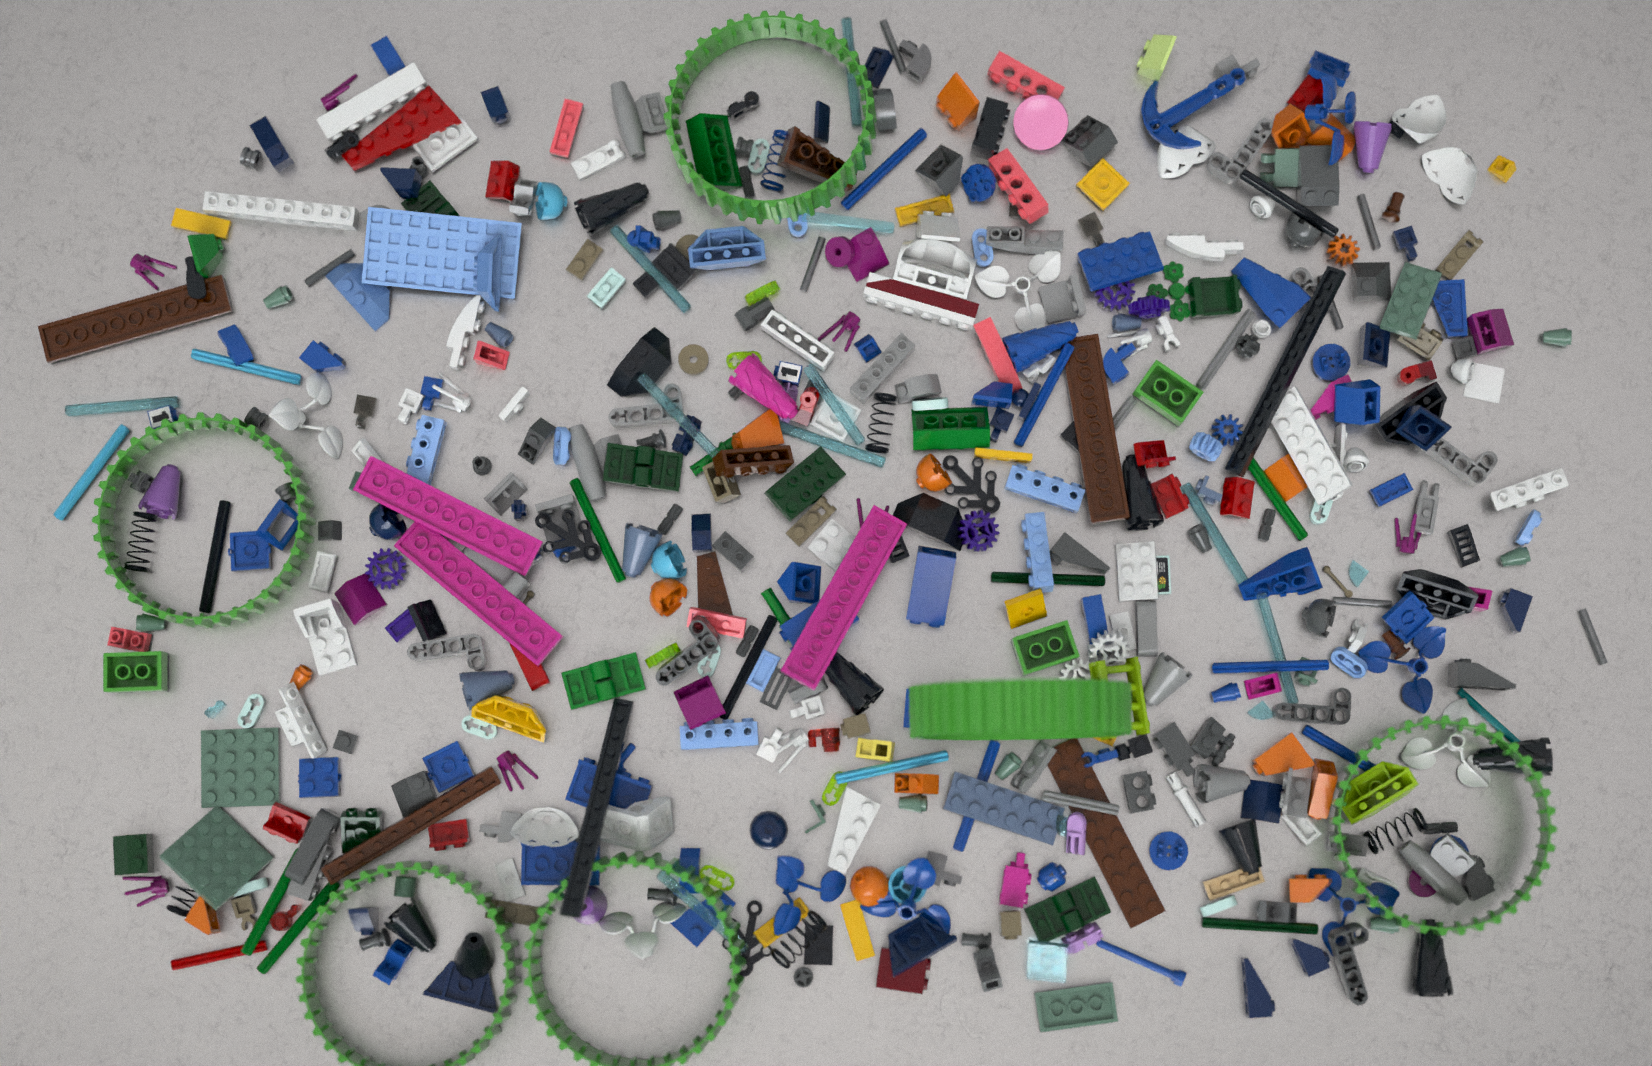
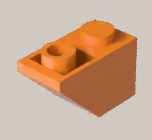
M895 773L894 793L939 794V775Z
M1295 875V878L1289 879L1290 903L1314 902L1332 883V878H1326V875H1314V878H1307V875Z

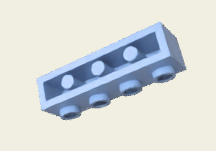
M422 415L421 419L417 420L416 438L413 437L411 442L412 454L408 456L406 461V467H408L407 474L431 485L447 425L445 420Z
M1021 464L1012 465L1004 488L1005 490L1077 514L1085 493L1082 485L1071 482V485L1064 483V479L1053 476V478L1045 476L1046 473L1039 470L1029 471L1027 470L1028 467Z
M1026 513L1024 520H1021L1022 532L1026 533L1024 549L1028 550L1026 566L1030 568L1031 575H1028L1029 587H1032L1033 591L1041 588L1042 593L1052 592L1054 582L1045 513Z
M744 718L742 722L734 723V719L722 720L723 724H715V721L712 720L690 730L688 723L684 722V726H679L681 750L759 745L758 722H753V718Z

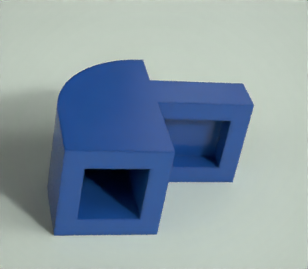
M1127 343L1123 344L1117 349L1119 351L1117 353L1111 347L1104 356V370L1113 385L1130 375L1122 361L1136 352V348L1132 343L1129 345Z
M681 848L679 865L686 869L691 865L696 867L695 874L700 877V848ZM679 877L680 893H697L690 883L682 882Z
M397 938L372 976L390 985L402 972L414 948Z

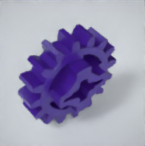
M1129 280L1123 282L1125 286L1122 283L1116 284L1117 293L1114 297L1112 290L1114 285L1099 289L1094 294V297H1099L1097 303L1103 302L1104 309L1108 305L1110 306V311L1114 307L1119 311L1121 310V305L1126 308L1128 306L1127 301L1132 302L1133 298L1130 295H1134L1135 291L1131 290V288L1135 286V283H1130ZM1120 296H1126L1124 299L1117 302V298H1119Z
M1155 295L1139 297L1137 301L1129 303V314L1142 317L1143 319L1160 317L1161 313L1170 310V301L1164 298L1160 299V297H1155Z
M978 510V512L971 511V515L965 514L966 520H960L959 522L962 524V527L958 528L959 531H962L958 538L964 539L961 544H968V550L974 547V552H979V550L986 551V546L992 548L991 542H997L995 535L1000 534V532L995 531V528L999 527V524L993 523L996 518H989L990 513L986 512L984 514L983 510ZM976 518H980L979 520H977L976 523H974V522L972 523V522H971L972 520H974V519H976ZM981 539L986 540L981 544H977L978 542H980Z
M380 548L379 554L373 552L374 558H367L370 564H365V567L369 569V571L365 572V575L371 576L368 581H375L373 586L376 588L381 585L382 590H385L386 586L391 590L393 584L400 586L398 581L405 580L402 574H407V571L403 569V567L407 566V563L401 562L404 559L403 556L397 557L398 551L395 550L392 554L390 548L386 552ZM387 557L386 560L379 561L380 558ZM396 561L399 567L398 572L395 570L394 566L396 564ZM379 565L386 566V567L388 566V568H389L393 573H390V572H387V571L384 572V570L382 569V567H380ZM374 566L377 567L378 573L376 576L374 574ZM389 577H393V578H394V579H392V580H390V581H385L386 578H389Z

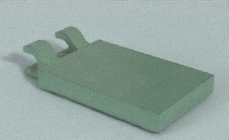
M1275 148L1274 154L1261 153L1262 163L1274 162L1273 172H1260V178L1266 182L1273 181L1274 187H1297L1299 148Z

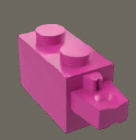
M1017 852L1015 862L1011 861L1010 866H1004L998 904L1023 908L1024 904L1027 905L1029 893L1025 892L1026 886L1031 883L1032 874L1029 873L1028 864H1024L1025 853Z

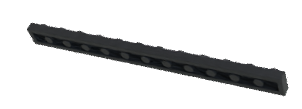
M1327 266L1225 467V470L1244 477L1346 275L1343 270Z
M614 698L560 910L561 916L581 918L634 706L633 701Z

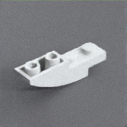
M1171 233L1165 239V244L1173 250L1192 258L1222 262L1225 254H1241L1244 250L1243 242H1238L1235 239L1227 240L1226 242L1209 240L1207 241L1208 243H1205V235H1200V233H1189L1181 236V233Z
M476 295L465 306L449 334L446 347L449 350H453L449 365L452 370L460 371V367L464 366V349L468 348L470 340L467 336H475L476 331L480 330L481 320H479L480 313H483L485 309V302H483V298L480 295Z

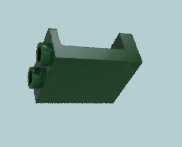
M1237 274L1228 277L1201 279L1200 277H1193L1189 279L1188 290L1191 318L1236 315L1240 313L1243 303L1242 299L1239 298L1241 284L1240 280L1237 279Z

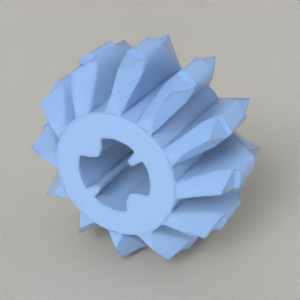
M1197 432L1193 436L1189 448L1192 453L1202 459L1216 461L1222 452L1223 445L1215 437L1204 432Z

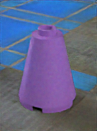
M1370 121L1354 122L1358 167L1362 169V172L1374 173V170H1378L1392 124L1372 123Z
M172 464L162 466L140 500L139 509L142 510V507L147 509L146 513L158 515L159 518L167 519L168 516H172V519L176 518L181 476L177 466Z
M589 885L585 898L587 908H583L580 919L574 918L577 922L586 925L594 924L601 920L607 910V898L599 888Z

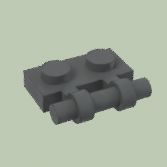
M1210 717L1190 747L1204 759L1209 756L1214 758L1211 764L1218 767L1220 762L1225 760V754L1234 745L1233 741L1236 737L1232 733H1229L1227 738L1223 736L1226 729L1213 717ZM1217 743L1221 745L1219 750L1215 748Z

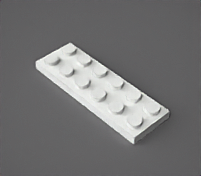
M1294 386L1286 392L1272 420V424L1317 504L1322 505L1353 486L1300 391Z

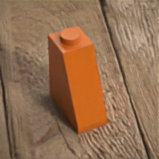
M771 409L763 412L732 436L733 449L781 446L784 444L778 416Z
M1288 733L1252 760L1254 763L1252 765L1253 769L1258 775L1262 774L1263 776L1287 772L1289 768L1297 770L1315 765L1293 733Z
M1314 758L1315 765L1311 775L1312 780L1307 814L1313 819H1327L1338 775L1333 761Z

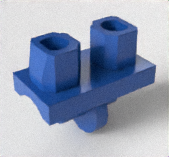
M636 225V230L631 231L627 236V241L631 246L638 247L645 253H650L651 249L660 248L661 238L654 236L652 231L646 230L641 225Z

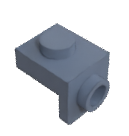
M1206 475L1203 479L1200 478L1195 487L1198 490L1196 495L1202 497L1205 503L1210 505L1218 504L1223 495L1205 487L1209 476Z

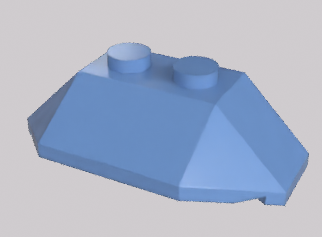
M744 226L705 230L688 248L690 268L716 270L744 267L766 260L764 240Z
M499 234L478 252V257L474 256V268H477V276L473 278V287H477V292L495 311H500L502 235Z
M363 263L339 264L325 276L372 329L377 331L390 319L389 289L384 285L362 283Z

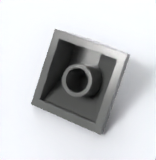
M941 144L915 171L935 191L947 196L959 184L963 156Z
M1390 262L1351 264L1353 301L1391 299Z
M421 771L391 785L403 818L437 798L432 781L428 777V771Z

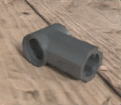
M766 296L750 307L746 306L737 311L735 317L744 331H747L757 325L759 320L766 317L771 310L775 311Z

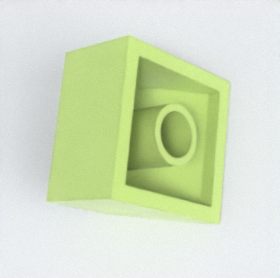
M1153 35L1151 40L1147 39L1143 49L1147 52L1144 57L1140 56L1136 66L1140 68L1138 74L1151 80L1159 81L1177 37L1174 35Z

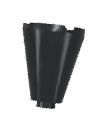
M1255 819L1218 831L1221 839L1243 873L1248 872V875L1260 872L1259 868L1262 867Z
M411 898L409 900L412 903L409 905L406 903L402 904L388 917L390 919L389 923L385 921L383 924L421 953L424 951L428 953L436 946L435 941L437 939L417 901Z
M471 932L465 936L454 957V964L459 974L464 977H471V979H478L487 975L494 962L491 949L483 936L477 932Z

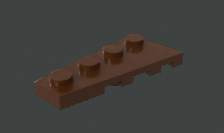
M716 552L697 556L698 608L733 615Z

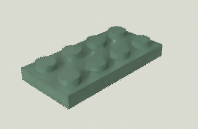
M1405 262L1381 321L1380 329L1417 340L1442 273Z
M1113 982L1034 993L1040 1032L1118 1022Z

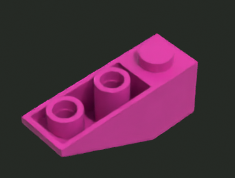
M1349 375L1331 382L1310 408L1316 420L1321 418L1320 414L1327 412V414L1334 412L1335 384L1352 382Z

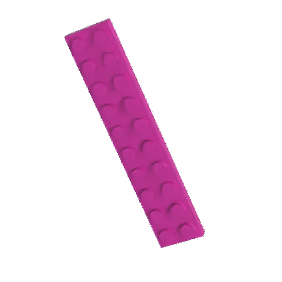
M370 456L353 488L354 491L525 577L543 544L542 541L373 456Z
M873 505L780 672L812 690L816 689L906 528L907 523Z
M415 521L395 543V548L538 667L563 638L560 633L438 532Z

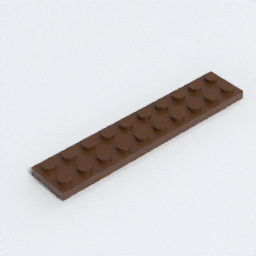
M223 275L204 279L207 295L203 299L191 298L186 284L40 325L38 329L46 361L53 363L233 312Z
M1092 334L1075 337V339L1068 342L1074 346V350L1065 365V373L1091 524L1128 519L1130 515L1099 335Z
M1069 739L1055 746L1054 748L1057 751L1047 764V767L1060 792L1110 803L1092 766L1084 767L1085 764L1089 763L1087 757H1081L1084 751L1078 739ZM1068 806L1071 814L1079 812L1086 817V843L1130 929L1165 912L1166 910L1117 815Z

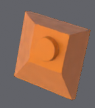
M1289 104L1275 115L1271 133L1277 148H1299V145H1309L1306 140L1312 132L1303 111Z

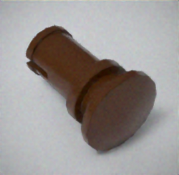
M1400 192L1392 194V199L1389 206L1386 207V212H1383L1381 215L1383 219L1393 223L1400 221V207L1405 198L1404 194Z
M1388 630L1381 636L1392 649L1391 652L1396 654L1395 660L1406 655L1411 649L1410 647L1406 649L1404 647L1405 643H1401L1391 630Z

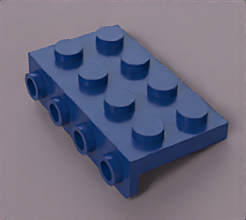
M1150 231L1146 233L1139 232L1129 238L1122 237L1112 243H1102L1092 249L1085 248L1077 254L1078 263L1082 267L1090 292L1163 271L1164 268Z
M584 757V760H578V765L565 800L587 807L597 765L594 764L595 760ZM621 770L620 773L616 774L609 805L627 809L635 802L648 800L653 785L649 784L650 780L639 777L637 780L631 778V773Z
M576 839L560 847L530 846L521 843V885H561L560 882L570 875L578 843ZM600 842L595 861L600 858ZM593 871L589 885H600V871Z

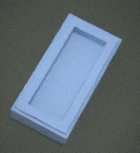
M763 649L746 684L764 692L781 658Z

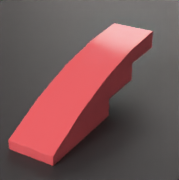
M991 317L974 324L973 328L981 342V346L997 381L1013 384L1012 393L1017 389H1023Z

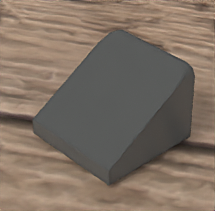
M329 520L318 522V541L342 540L341 521Z

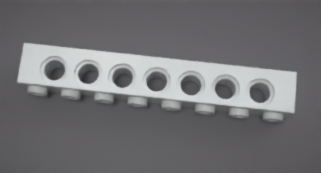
M205 191L202 209L207 215L354 231H357L359 211L356 207L208 191Z

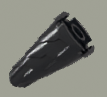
M640 182L633 183L617 190L614 189L599 195L581 198L574 202L575 206L578 205V207H575V210L583 228L589 227L590 231L587 234L592 236L632 208L643 203L647 199L649 191L645 184Z
M1135 454L1126 456L1122 468L1130 518L1125 519V527L1128 531L1148 530L1150 525H1153V528L1160 526L1164 523V518L1158 499L1154 495L1151 481L1148 479L1145 466H1137Z
M838 652L835 653L825 671L830 682L840 693V697L855 715H860L869 708L868 705L874 703L884 691L880 684L867 673H863L852 662L847 661Z
M1549 737L1516 742L1519 744L1518 752L1523 757L1530 755L1533 759L1530 766L1534 772L1541 771L1543 776L1552 775V748L1546 749V744H1551ZM1499 746L1480 748L1473 754V765H1477V768H1481V770H1500L1524 774L1520 767L1516 768L1514 766L1516 762L1509 755L1502 754L1504 750Z
M1425 919V925L1436 926V920ZM1429 928L1426 934L1419 933L1415 977H1413V996H1417L1418 991L1419 997H1444V994L1447 993L1448 996H1453L1451 976H1449L1443 938L1440 935L1434 934L1432 929Z

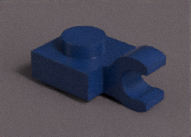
M1412 225L1394 231L1392 234L1399 250L1405 249L1407 261L1416 260L1415 258L1418 255L1414 246L1418 244V240Z
M999 407L996 408L990 422V426L994 427L990 436L991 441L996 443L1001 431L1007 433L1014 414Z
M514 500V504H511V512L514 513L516 521H524V516H527V505L522 500Z

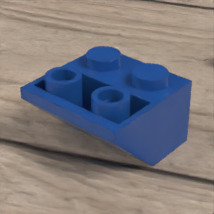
M1371 379L1335 384L1334 421L1356 425L1380 423L1381 386Z

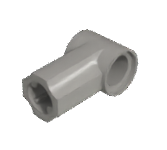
M822 676L815 690L798 683L787 689L794 704L812 695L815 696L827 690L828 686Z

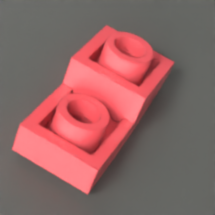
M111 627L107 645L138 652H148L152 634Z

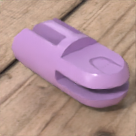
M1074 812L1067 819L1066 853L1085 855L1087 822L1086 817L1082 813Z

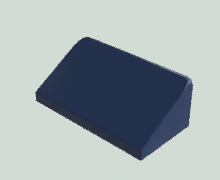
M874 46L865 63V67L867 69L868 81H871L872 87L878 89L894 57L889 50Z
M817 101L815 104L814 141L816 143H828L830 107L821 101Z

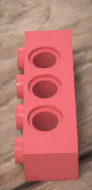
M1001 51L998 52L987 73L990 80L995 83L1000 82L1004 84L1011 92L1020 93L1025 100L1033 95H1037L1036 90L1044 89L1046 95L1053 96L1059 100L1065 89L1064 86ZM1011 71L1014 75L1007 77L1004 72ZM1027 80L1030 84L1023 86L1020 81Z
M1008 148L988 159V167L998 180L999 188L1002 191H1006L1010 203L1013 206H1017L1019 209L1018 213L1023 220L1026 219L1031 224L1049 213L1048 203ZM1015 185L1021 186L1017 189L1013 188ZM1026 199L1031 200L1029 203L1023 202Z

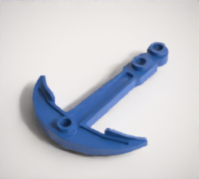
M1241 68L1233 69L1230 74L1223 75L1210 83L1205 89L1162 113H1159L1157 110L1159 81L1155 80L1146 91L1141 109L1144 125L1153 139L1167 147L1175 149L1200 147L1201 141L1191 139L1178 131L1175 134L1170 127L1213 99H1218L1234 89L1235 85H1242L1246 80L1244 70Z

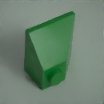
M215 234L188 235L197 272L205 279L211 278L223 258L222 250H224V244L222 239H219Z

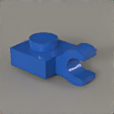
M424 376L420 393L425 396L422 405L424 410L432 411L434 398L440 399L441 392L435 390L432 386L436 385L443 388V379Z
M1109 748L1099 750L1098 755H1094L1091 752L1081 755V757H1089L1090 762L1084 765L1085 768L1119 757L1117 750L1110 751Z

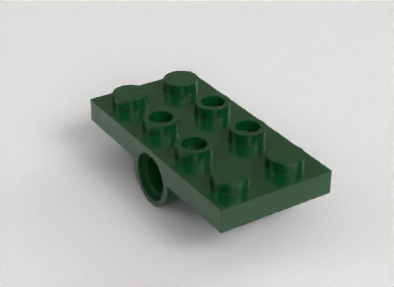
M430 180L420 188L418 198L406 199L401 203L406 211L459 216L453 206Z
M607 443L602 481L679 492L683 454L656 450L647 446L634 447Z
M820 446L764 494L791 522L806 508L816 503L824 493L844 478L846 473Z
M1095 876L1024 909L1040 945L1075 931L1111 913Z

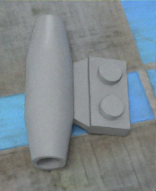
M625 81L615 82L611 84V94L619 131L630 156L638 157L645 154L643 131L655 133L668 129L664 120L665 110L660 92L641 96L634 102Z
M583 424L572 426L569 428L571 433V451L580 480L591 501L603 499L606 497L604 482L602 481L607 443L621 444L619 434L601 438L593 445Z
M1447 833L1435 843L1431 854L1411 840H1408L1400 848V853L1412 869L1437 893L1456 906L1464 902L1468 894L1456 880L1455 876L1463 875L1476 863V859L1451 835Z

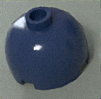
M380 503L371 510L369 515V529L371 533L385 540H393L406 532V525L403 519L399 521L396 515L400 513Z
M761 812L750 823V837L755 845L762 849H775L782 845L787 838V822L777 812Z

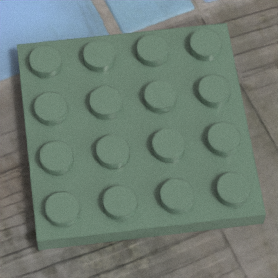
M280 728L201 730V808H214L215 806H273L275 802L281 804Z
M216 806L159 857L215 911L273 859L228 814Z

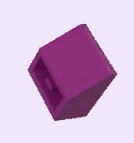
M1490 309L1471 314L1467 318V324L1474 340L1477 355L1514 345L1504 309Z
M708 675L673 692L690 730L700 727L704 723L726 713Z

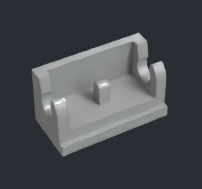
M510 472L483 499L501 516L514 503V500H517L528 489Z

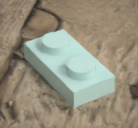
M611 267L587 297L603 309L626 282V279Z

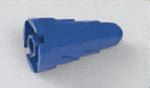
M1067 321L1050 324L1038 329L1033 328L1022 333L1011 334L1003 337L1002 341L1016 373H1019L1032 364L1046 358L1048 354L1062 348L1065 343L1075 339L1079 331L1075 322Z

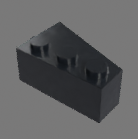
M990 97L986 98L970 155L988 160L998 153L1000 145L997 144L998 138H1003L1005 127H1002L1003 121H1008L1011 111L1007 109L1009 103Z

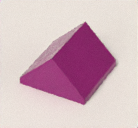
M365 573L346 581L334 593L354 626L387 606L378 589L373 586L374 583L368 581L369 575H365Z

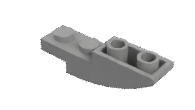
M987 226L986 245L1012 252L1044 254V251H1063L1064 233L1063 230H1025V226Z

